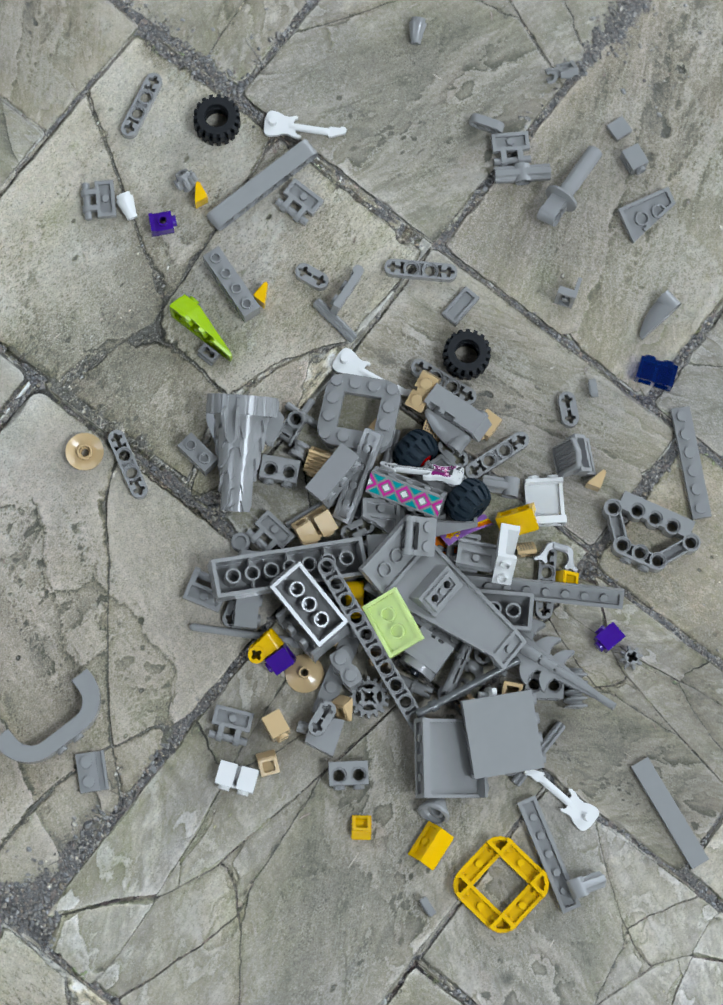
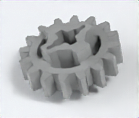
M367 676L362 686L352 692L349 691L352 696L348 697H352L353 707H355L354 714L359 711L360 718L365 714L370 719L372 714L377 718L378 711L381 713L385 712L382 707H388L389 704L385 700L390 699V696L385 695L388 688H382L383 681L378 684L376 677L373 681H370V677ZM372 685L374 687L372 689H365L363 686ZM357 692L361 696V700L358 704L355 698ZM379 692L382 696L381 704L377 700V694ZM364 694H372L373 701L368 700L366 702ZM372 707L374 710H364V708Z

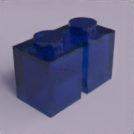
M651 355L641 356L634 382L648 386L653 382V387L670 392L678 366L674 365L672 361L656 360V357Z

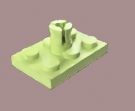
M397 587L392 588L362 607L389 658L395 657L425 639Z

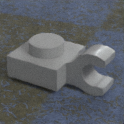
M572 60L557 64L555 68H547L545 73L547 75L552 74V76L546 78V81L552 84L557 81L558 77H561V79L572 78L574 75L579 74L578 66Z

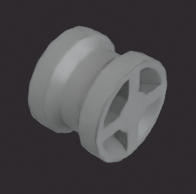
M296 439L294 447L288 451V454L296 460L304 462L306 454L311 447Z

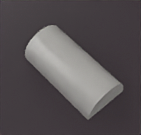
M300 561L290 565L269 584L270 589L317 647H320L348 623V620Z
M479 589L518 631L531 632L534 593Z

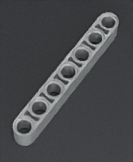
M306 139L302 140L213 208L206 217L218 231L225 229L317 157L318 152Z

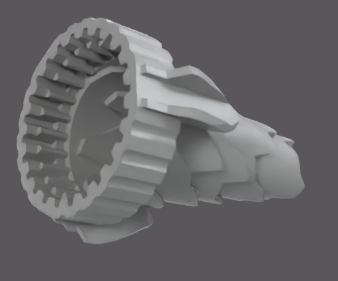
M207 394L206 420L215 443V453L218 456V471L220 472L218 491L221 492L220 510L250 512L253 482L257 480V470L261 462V451L264 450L265 444L274 447V442L278 438L284 421V416L279 411L280 402L278 398L238 394Z

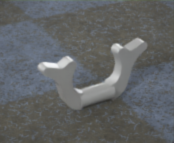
M549 542L544 546L540 554L532 558L533 560H541L543 563H547L548 552L551 549L557 550L567 555V561L563 569L578 572L573 561V550L567 545Z

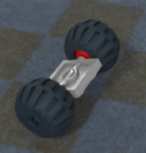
M414 429L407 433L398 442L393 451V460L397 465L432 469V464L444 467L454 466L442 454L436 457L439 450L437 441L431 433L421 429ZM414 475L419 482L448 492L445 508L450 518L454 521H472L474 517L478 518L490 504V491L486 484L478 479L467 478L464 475L461 484L452 487L451 484L443 481L423 480V475Z

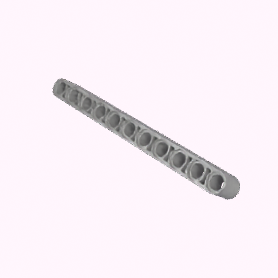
M329 557L322 558L318 562V570L414 733V723L410 721V717L420 707L393 661L389 658L335 562ZM324 561H329L332 564V569L328 572L321 569V564ZM339 578L342 581L341 587L333 588L331 586L332 579ZM349 595L352 598V602L349 605H343L341 603L342 596ZM353 612H359L362 615L359 622L351 620ZM369 629L372 635L368 639H363L360 635L361 631ZM373 646L381 648V653L378 656L370 653ZM383 663L391 665L389 672L384 673L380 670ZM396 679L401 682V686L399 689H392L390 683ZM402 697H409L411 703L408 706H402L400 704Z

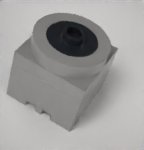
M422 626L420 631L425 639L405 650L399 661L408 669L410 674L431 683L452 654L454 648L445 641L441 642L438 636H433L431 631Z

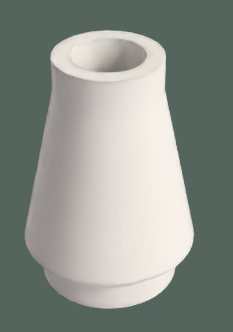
M130 191L117 195L116 203L126 216L127 221L137 218L134 197L130 194Z

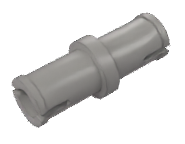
M401 675L411 694L416 693L430 700L432 694L425 691L433 693V687L418 682V679L413 680ZM395 680V681H394V685H397V686L400 687V686H401V682L398 681V680Z

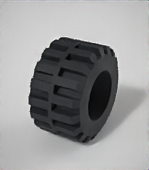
M213 94L209 95V99L204 97L202 103L198 102L197 109H194L195 132L197 131L199 138L202 137L203 142L209 141V145L213 146L214 143H217V146H221V143L224 142L226 145L229 143V139L233 141L235 135H238L241 125L238 106H235V102L233 100L229 101V97L224 96V98H221V94H217V97H213ZM219 113L226 116L228 120L220 127H213L206 122L207 118L212 114Z
M461 329L458 330L457 334L455 332L451 334V337L446 341L442 354L443 364L447 367V372H452L453 377L459 376L460 380H463V378L471 380L472 377L476 379L479 377V374H483L488 367L491 357V347L488 346V340H484L485 336L483 334L478 335L476 330L470 332V329H466L465 332ZM463 346L471 347L476 351L478 358L472 363H464L457 358L456 350Z

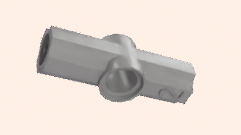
M519 162L513 166L494 167L495 184L515 183L516 185H527L531 182L551 180L550 163L530 165L528 162Z

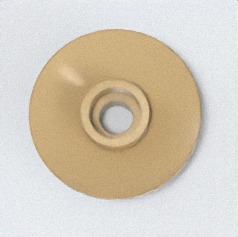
M80 433L68 441L65 454L72 467L87 471L100 464L104 456V448L102 442L95 435ZM84 450L89 452L87 456L82 455Z
M307 654L296 656V662L285 670L288 685L300 693H309L316 690L324 678V669L321 662L317 660L314 663ZM303 669L308 671L307 676L301 675Z

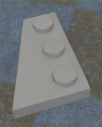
M669 187L617 209L632 244L676 204Z

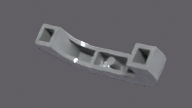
M86 669L72 680L82 695L81 710L73 719L43 742L32 746L20 743L13 733L7 729L0 734V751L16 762L36 764L46 761L56 754H63L71 742L77 743L84 737L83 733L96 721L101 708L100 688L90 671Z

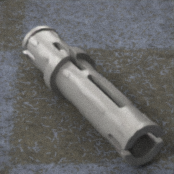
M462 642L459 652L454 656L456 659L441 690L445 694L455 690L466 663H469V655L473 647Z

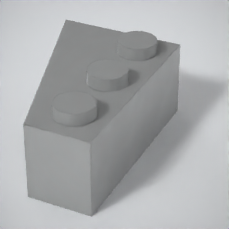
M436 383L424 400L428 409L461 429L477 442H480L492 425L486 412L477 410L471 404L460 399L438 383Z
M341 443L305 488L315 499L329 509L349 482L351 476L360 469L362 459Z

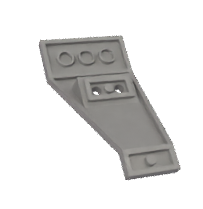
M403 518L358 570L380 596L397 587L411 614L486 654L498 669L504 670L527 641L436 545L434 557L402 555L406 522ZM414 523L412 549H414L416 523Z

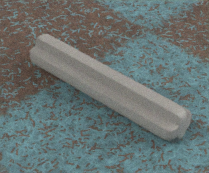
M320 298L314 301L313 307L350 343L357 338V334L338 315L335 316L330 312L331 308Z

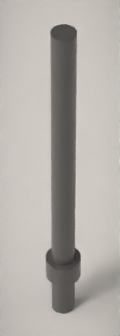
M516 656L504 670L496 667L441 698L427 702L428 705L415 711L416 716L420 718L431 711L434 713L442 705L520 664V659Z

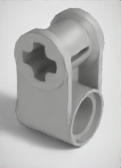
M302 410L290 412L282 424L278 438L283 439L288 443V446L292 447L307 422V414ZM295 414L301 416L300 424L294 422L293 417Z

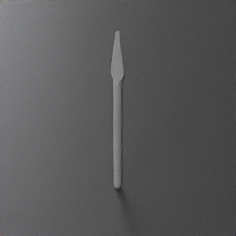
M192 623L189 626L192 631L256 640L263 634L261 632ZM278 635L284 643L290 644L294 648H300L290 636ZM305 637L314 648L317 647L311 638Z

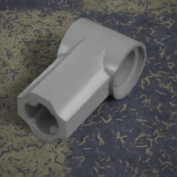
M483 475L482 482L486 484L490 493L499 494L509 499L518 498L520 478Z
M597 871L584 877L579 876L566 881L572 899L576 900L589 895L590 892L606 887V878L604 874Z

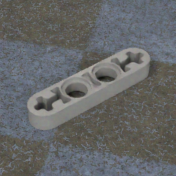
M150 73L146 77L121 125L122 135L126 139H133L138 135L163 85L159 74ZM155 79H157L158 84L153 85L152 91L149 90L151 87L150 80L154 81ZM144 94H149L151 96V100L149 102H143L141 101V96ZM135 110L143 112L140 118H135L132 114ZM131 121H133V132L127 133L125 128L129 129L132 124Z
M389 259L384 266L385 274L392 278L449 283L453 282L457 276L456 267L447 263ZM391 264H394L395 268H401V265H404L403 273H400L401 269H395L394 272H391V269L387 267H391ZM409 265H413L417 271L414 274H409L406 268ZM427 267L434 268L435 274L433 276L426 275L425 269ZM438 268H441V272H447V269H450L451 273L454 274L447 277L446 273H441L440 277H438Z
M416 359L412 362L411 373L415 377L419 378L422 370L416 372L415 365L419 366L421 364L423 365V370H428L429 368L431 369L430 373L440 375L442 380L439 385L447 389V384L454 383L457 386V390L451 393L457 395L460 388H462V393L465 395L470 393L473 399L465 402L471 405L475 403L477 394L472 388L423 359ZM460 394L459 398L464 400L465 396Z
M113 430L108 436L109 444L130 492L135 499H144L148 495V487L125 434L120 430ZM114 435H117L118 437L122 436V438L120 439L122 445L121 448L118 447L116 441L112 442V440H114ZM127 451L130 454V458L127 461L120 460L119 455L121 452ZM131 468L136 469L138 472L134 478H129L126 474ZM138 481L140 488H145L142 490V495L134 493L137 489L133 482Z
M517 432L469 463L465 468V476L467 478L479 479L524 450L529 443L528 435L524 432ZM517 437H519L520 439L524 438V445L518 443L517 445H515L514 448L516 450L514 451L513 446L511 444H514L517 441ZM506 446L509 448L510 454L503 456L500 454L499 449ZM485 457H492L494 464L492 466L485 465ZM477 462H480L482 468L477 471V475H470V468L476 469L479 467Z
M550 550L553 556H550L549 563H553V566L550 564L542 565V561L538 560L537 580L555 582L556 550ZM542 569H550L552 576L544 578L541 575ZM536 601L535 615L540 620L549 619L553 613L554 602L546 603V610H549V613L542 616V612H539V609H542L543 602L539 603V601Z

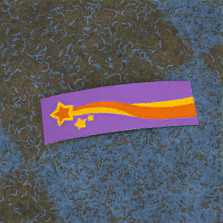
M483 514L477 518L478 527L441 535L440 537L450 546L459 538L494 524Z

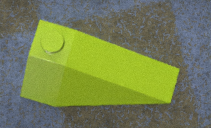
M184 294L171 303L169 307L172 318L231 362L232 353L194 297H188Z

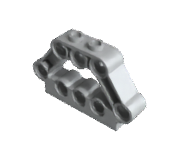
M624 491L620 500L614 498L607 500L602 507L601 512L607 521L612 541L611 552L620 558L622 563L627 565L632 563L638 566L637 569L642 572L659 573L666 565L684 555H692L700 547V538L692 533L695 521L630 492ZM608 506H614L617 513H610ZM633 508L639 509L640 512H641V515H640V516H635V515H633L632 509H633ZM622 514L627 515L631 522L640 521L644 523L649 530L658 529L662 531L665 537H676L681 540L660 552H649L645 545H634L628 539ZM649 517H657L658 524H652ZM667 524H673L676 531L670 532L667 529ZM685 540H691L694 543V548H688L685 545ZM617 543H624L626 546V550H619L617 548ZM635 550L642 551L643 558H637L634 554ZM658 558L661 561V566H655L652 563V559Z

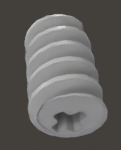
M569 668L582 679L588 676V673L583 672L582 668ZM564 684V688L569 689L564 691V696L569 698L563 700V703L568 704V706L563 708L582 709L588 707V704L582 703V700L588 699L587 696Z

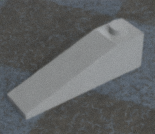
M400 505V521L406 514L426 517L423 515L424 513L412 512L407 510L405 506ZM443 508L442 513L437 518L436 537L478 527V519L474 517L472 521H454L450 518L446 509Z

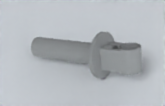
M589 146L560 187L556 185L547 187L546 196L548 199L538 211V220L555 227L565 211L573 212L577 208V202L573 196L602 157V152L598 148Z

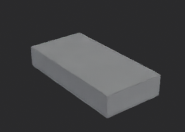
M465 286L441 313V316L456 327L479 301L480 297Z

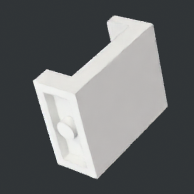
M553 474L548 475L547 478H539V476L534 475L525 479L523 483L525 505L534 502L536 508L535 517L539 527L565 526L567 516L564 510L563 477Z
M501 523L496 544L497 549L492 583L511 585L517 561V556H514L520 526Z

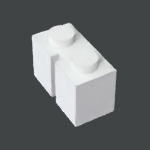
M221 760L215 784L218 785V789L229 791L231 788L237 790V794L248 797V794L253 795L259 770L246 766L241 767L238 764Z

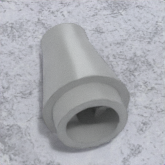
M411 17V21H409L410 44L421 45V40L427 26L425 18Z

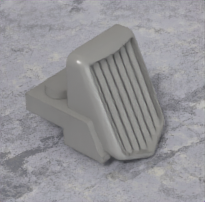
M572 434L565 441L553 447V461L558 477L565 478L571 475L591 477L596 475L590 441L585 435Z

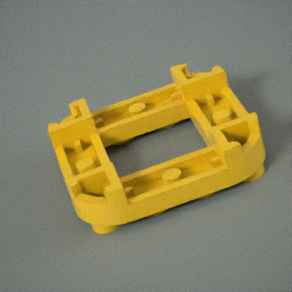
M497 836L486 841L456 873L452 887L455 896L487 928L496 933H507L514 930L546 896L549 880L547 873L523 852L512 839ZM499 857L528 884L502 913L473 886Z

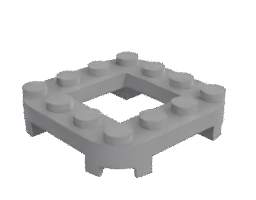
M346 373L333 375L325 389L317 424V431L321 441L330 449L338 448L343 443L351 450L357 451L364 431L338 427L344 396L346 397V394L381 400L374 431L385 436L378 454L385 452L389 447L391 448L394 442L393 436L399 409L402 405L398 386L391 381Z

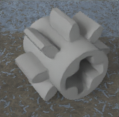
M182 169L176 173L175 177L177 180L173 182L177 189L189 192L196 187L195 181L198 178L192 170Z
M628 646L627 652H620L623 658L619 662L625 664L624 669L631 667L633 671L635 670V664L638 666L642 665L639 659L643 657V654L637 652L638 647L631 650V647ZM631 654L634 655V660L632 662H629L628 656H630Z

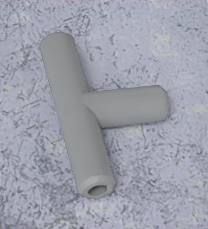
M309 398L301 410L307 414L306 423L316 428L318 421L308 415L315 401ZM287 402L285 405V409L290 412L300 410L290 402Z

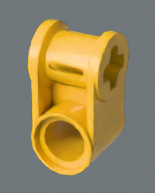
M363 581L346 582L362 608L364 606ZM345 595L346 605H349L352 602V598L349 595ZM359 612L351 614L352 619H358L362 616Z
M272 628L268 629L249 646L248 659L255 664L262 662L284 644L283 640ZM253 650H255V651H259V650H260V656H259V657H258L257 655L252 656V655H253Z

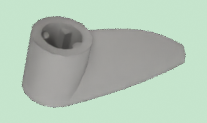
M669 290L665 291L657 299L647 313L639 335L642 340L681 305V302Z
M427 408L424 413L432 430L450 450L461 455L471 441V437Z

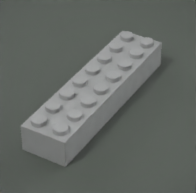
M362 536L212 559L207 566L214 602L274 593L269 587L271 581L297 561L302 563L319 586L327 585L318 570V562L324 557H329L335 562L345 581L364 579L365 577L358 570L366 561ZM324 561L321 564V569L325 572L332 569L331 562ZM339 578L332 579L331 584L339 583L342 581Z

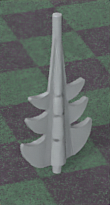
M533 619L531 632L519 631L527 641L516 654L521 661L519 675L525 686L528 685V680L532 674L539 671L541 672L539 686L542 693L546 691L549 683L555 679L596 699L611 710L615 709L617 703L599 693L565 666L567 660L574 655V650H562L554 656L550 654L553 647L561 642L560 637H544L537 642L533 640L536 633L545 628L546 624L544 622ZM507 671L503 672V673L500 674V675H502L503 677H506V676H507Z

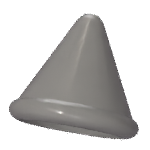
M429 798L418 807L419 815L426 821L434 824H443L450 819L445 798Z

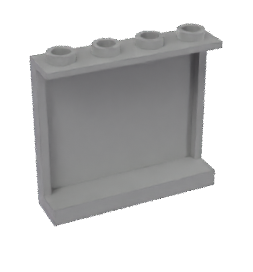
M531 689L460 700L473 779L544 768L546 755L545 751L541 750L543 736L542 732H538L537 724H540V718L534 708V705L537 704V699Z
M414 719L416 798L488 797L489 784L487 777L480 779L472 778L463 719Z

